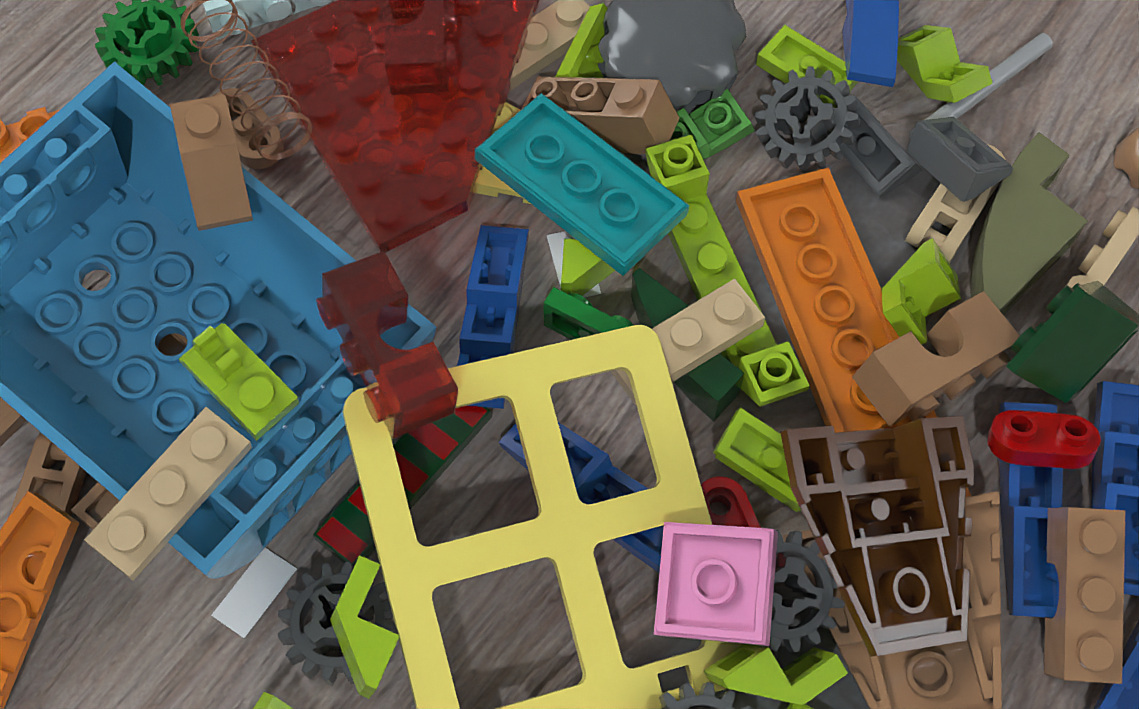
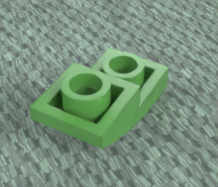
M726 89L721 96L711 99L690 114L684 108L677 112L679 120L670 141L692 135L704 160L740 141L755 130L730 91Z

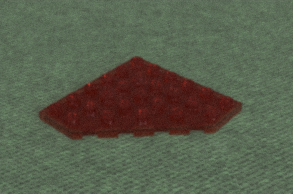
M337 0L256 38L258 47L266 52L269 64L277 69L279 80L287 85L290 97L298 102L301 114L310 120L313 127L312 133L307 130V121L300 119L299 124L305 133H309V140L381 255L469 210L474 195L473 187L479 170L483 169V166L475 160V149L492 135L497 116L501 115L511 86L510 78L515 63L519 62L528 35L527 28L532 13L536 11L539 0ZM251 40L252 45L256 46L255 40ZM258 50L257 56L259 60L267 63L264 53ZM268 66L267 72L269 76L277 79L274 69ZM279 82V92L281 95L288 96L285 86ZM289 99L288 106L291 111L299 113L296 103Z

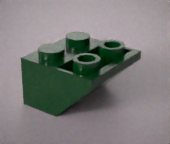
M1099 281L1083 285L1077 283L1072 288L1069 286L1063 288L1046 307V310L1051 314L1050 318L1045 323H1040L1036 328L1030 326L1013 343L1010 349L1016 355L1006 367L1017 376L1065 403L1076 398L1139 331V314Z

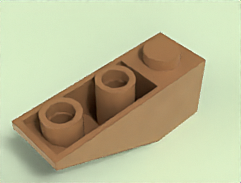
M537 76L522 107L523 109L542 93L618 152L629 154H645L646 148L670 141L679 120V116L660 80Z

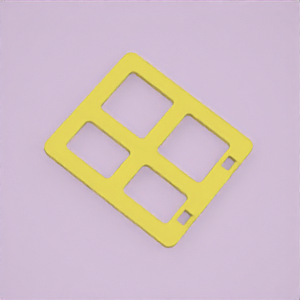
M644 325L629 326L365 387L352 392L348 396L343 406V419L397 634L400 635L399 642L416 709H460L432 601L434 589L441 585L541 558L549 559L554 565L582 669V679L576 685L495 709H662L659 697L668 692L679 701V688L662 693L657 674L685 666L689 683L694 689L695 695H699L702 684L706 682L713 683L715 692L727 689L709 681L704 670L742 645L741 643L702 640L700 646L695 650L635 668H628L622 661L594 557V548L598 543L664 526V522L712 525L658 335L651 328ZM613 370H623L627 373L657 482L651 489L594 504H584L577 495L552 403L550 389L555 384ZM496 398L507 399L513 410L539 508L537 517L533 520L430 547L421 545L416 538L390 436V426L396 422Z

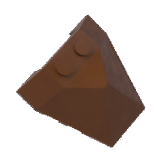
M963 415L924 418L887 429L835 433L833 426L781 431L791 490L870 657L967 641L970 570L963 568L964 537L971 536L972 518L965 517L966 487L973 486L974 466Z

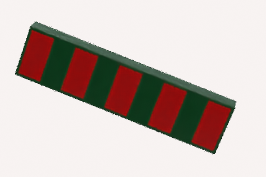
M463 406L421 416L393 445L409 510L492 418L490 409L487 407ZM360 483L313 534L317 542L343 563L351 562L353 568L359 555L368 558L376 549Z

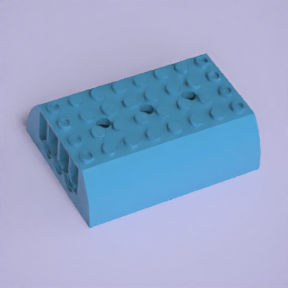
M113 62L0 163V397L118 500L123 498L205 407L248 439L252 446L250 451L168 542L208 578L217 579L235 572L255 559L352 454L343 419V406L348 396L361 388L416 376L429 351L436 326L243 167L242 171L253 221L198 231L171 108L116 62ZM104 270L111 275L109 283L101 290L90 291L82 286L84 277L91 271ZM221 323L226 324L298 396L299 404L257 441L179 361V358L193 347L192 340L209 326L215 329ZM168 334H180L187 339L185 349L178 355L167 356L158 351L159 342Z

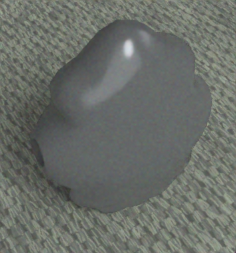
M613 0L604 16L605 36L598 46L604 62L598 63V67L603 78L660 80L676 112L684 108L689 114L694 106L704 105L711 99L718 98L726 89L730 90L739 73L735 52L739 50L747 37L745 22L737 11L734 0Z

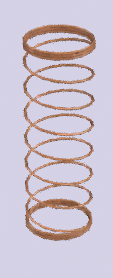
M209 0L194 1L186 8L181 17V28L185 36L189 38L191 45L200 48L199 57L201 61L211 64L209 73L211 78L221 81L219 89L222 94H225L222 90L223 81L238 77L253 63L266 64V71L261 79L245 84L234 95L226 94L227 97H232L230 102L232 111L242 114L240 121L242 127L247 130H254L251 141L260 156L265 159L278 160L298 152L311 137L312 124L308 117L301 114L298 102L290 97L287 85L279 80L277 69L269 64L266 52L258 47L255 35L248 31V26L245 20L238 15L233 1L226 0L232 5V13L222 12L209 15L196 23L189 34L185 30V21L188 15L198 5ZM219 14L231 15L229 21L220 30L206 36H192L196 26L205 19ZM238 18L243 21L246 30L235 28ZM234 20H235V24H234L233 28H232V29H229V28L231 27V25L233 24ZM233 30L246 32L242 45L223 51L212 63L203 60L201 56L202 48L207 49L218 45ZM226 31H230L228 35L218 43L204 47L207 41L213 40L221 36ZM248 34L254 38L256 46L244 45ZM192 40L205 42L201 47L193 44ZM240 47L235 54L226 60L214 63L225 52ZM242 47L256 48V54L252 62L236 66L223 79L213 76L211 72L213 64L228 61ZM258 50L264 53L267 63L254 61ZM249 64L245 70L236 76L225 79L235 69ZM268 66L274 69L277 79L264 78L268 71ZM262 80L277 81V86L271 96L257 100L245 112L234 110L232 106L234 97L247 94L256 88ZM259 81L248 91L237 95L247 85ZM279 82L285 86L288 96L274 95ZM272 97L288 98L287 104L281 113L267 118L257 128L250 129L244 126L243 118L246 113L258 110ZM265 99H268L265 103H263V104L260 105L259 107L248 111L251 107H253V106H254L255 104H257L258 102L263 101V100H265ZM290 99L296 103L299 113H284ZM272 118H275V119L271 120L267 125L260 127L262 124H264V123L267 122L268 120H270V119H272ZM298 118L292 130L282 139L269 145L260 146L262 138L272 127L285 120ZM300 119L307 121V133L291 149L274 155L265 154L260 151V147H270L287 138L296 128ZM261 129L260 133L256 137L255 143L253 139L254 134L257 130Z

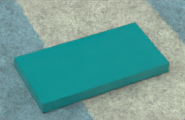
M542 93L475 149V160L622 276L683 220L688 213L689 205Z

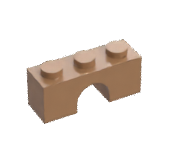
M983 291L948 310L928 332L927 339L935 347L939 356L926 350L910 331L874 351L852 378L889 427L908 416L913 422L922 419L939 405L937 399L945 394L952 401L975 385L974 377L982 373L986 379H989L1006 368V365L1011 361L1007 354L1011 351V346L1020 335Z
M1076 507L1048 508L1047 563H1053L1058 573L1059 601L1055 616L1053 618H1045L1044 674L1068 681L1122 684L1125 558L1124 510Z

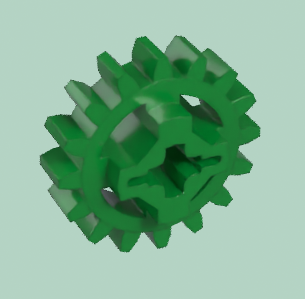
M132 0V5L129 6L118 1L115 3L118 13L116 15L104 13L102 18L106 27L95 29L99 42L95 43V48L105 68L107 69L113 62H116L142 85L146 83L147 78H153L157 86L162 85V75L167 73L174 78H178L180 75L177 66L180 64L191 66L193 62L189 52L199 51V48L191 45L189 38L185 36L181 28V17L187 7L185 5L177 7L175 0H165L163 3H160L159 0H148L145 2ZM189 14L185 21V30L190 34V31L195 26V22ZM197 28L193 30L192 36H199ZM192 40L193 44L199 47L197 41Z

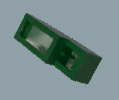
M638 268L633 273L631 299L640 325L652 329L688 307L685 302L642 269ZM717 354L674 382L687 398L714 422L740 394L744 372L721 354Z

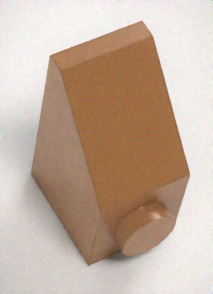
M226 94L170 104L198 231L253 221Z

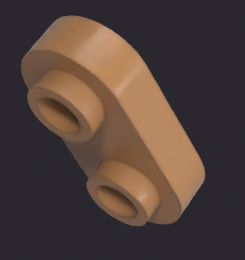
M228 88L224 89L223 92L228 95H234L238 89ZM240 90V91L237 93V95H238V94H241V93H244L245 91ZM219 91V92H217L216 94H214L213 96H218V95H223V94L221 93V91ZM247 93L234 97L232 106L234 110L245 112L255 101ZM226 96L230 116H239L232 121L240 161L245 166L253 169H263L275 164L278 160L265 159L260 156L258 151H254L256 147L251 141L254 130H247L242 127L240 123L242 114L232 111L230 107L232 97ZM255 104L248 111L259 107V105ZM259 108L253 112L246 113L243 118V124L250 129L257 128L260 123L269 117ZM271 119L262 124L260 127L267 125L271 121ZM276 125L264 135L260 146L269 145L282 139ZM261 129L257 130L254 134L253 139L255 143L256 137L260 133ZM283 140L260 151L271 155L282 153L284 151Z

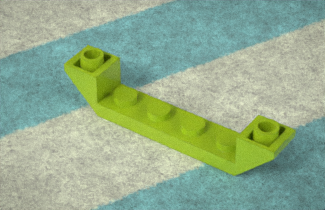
M692 135L646 148L645 154L651 177L689 205L687 216L668 233V236L697 300L736 279L760 310L707 196L710 173ZM766 320L763 327L721 352L723 357L744 372L741 389L760 407L809 390L810 385L789 341L777 345Z

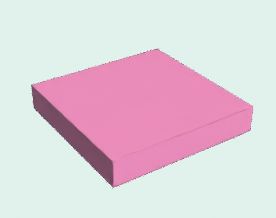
M664 522L654 635L769 646L778 531L768 528Z

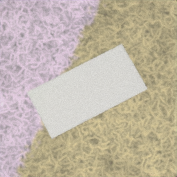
M265 547L211 616L245 638L297 568Z

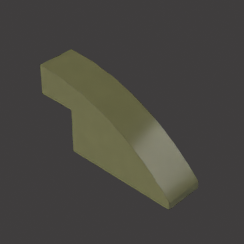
M1040 132L1018 155L1012 165L1013 171L1011 175L1003 179L981 226L973 256L970 283L971 298L984 291L1003 315L1073 246L1088 222L1047 190L1057 180L1070 155Z

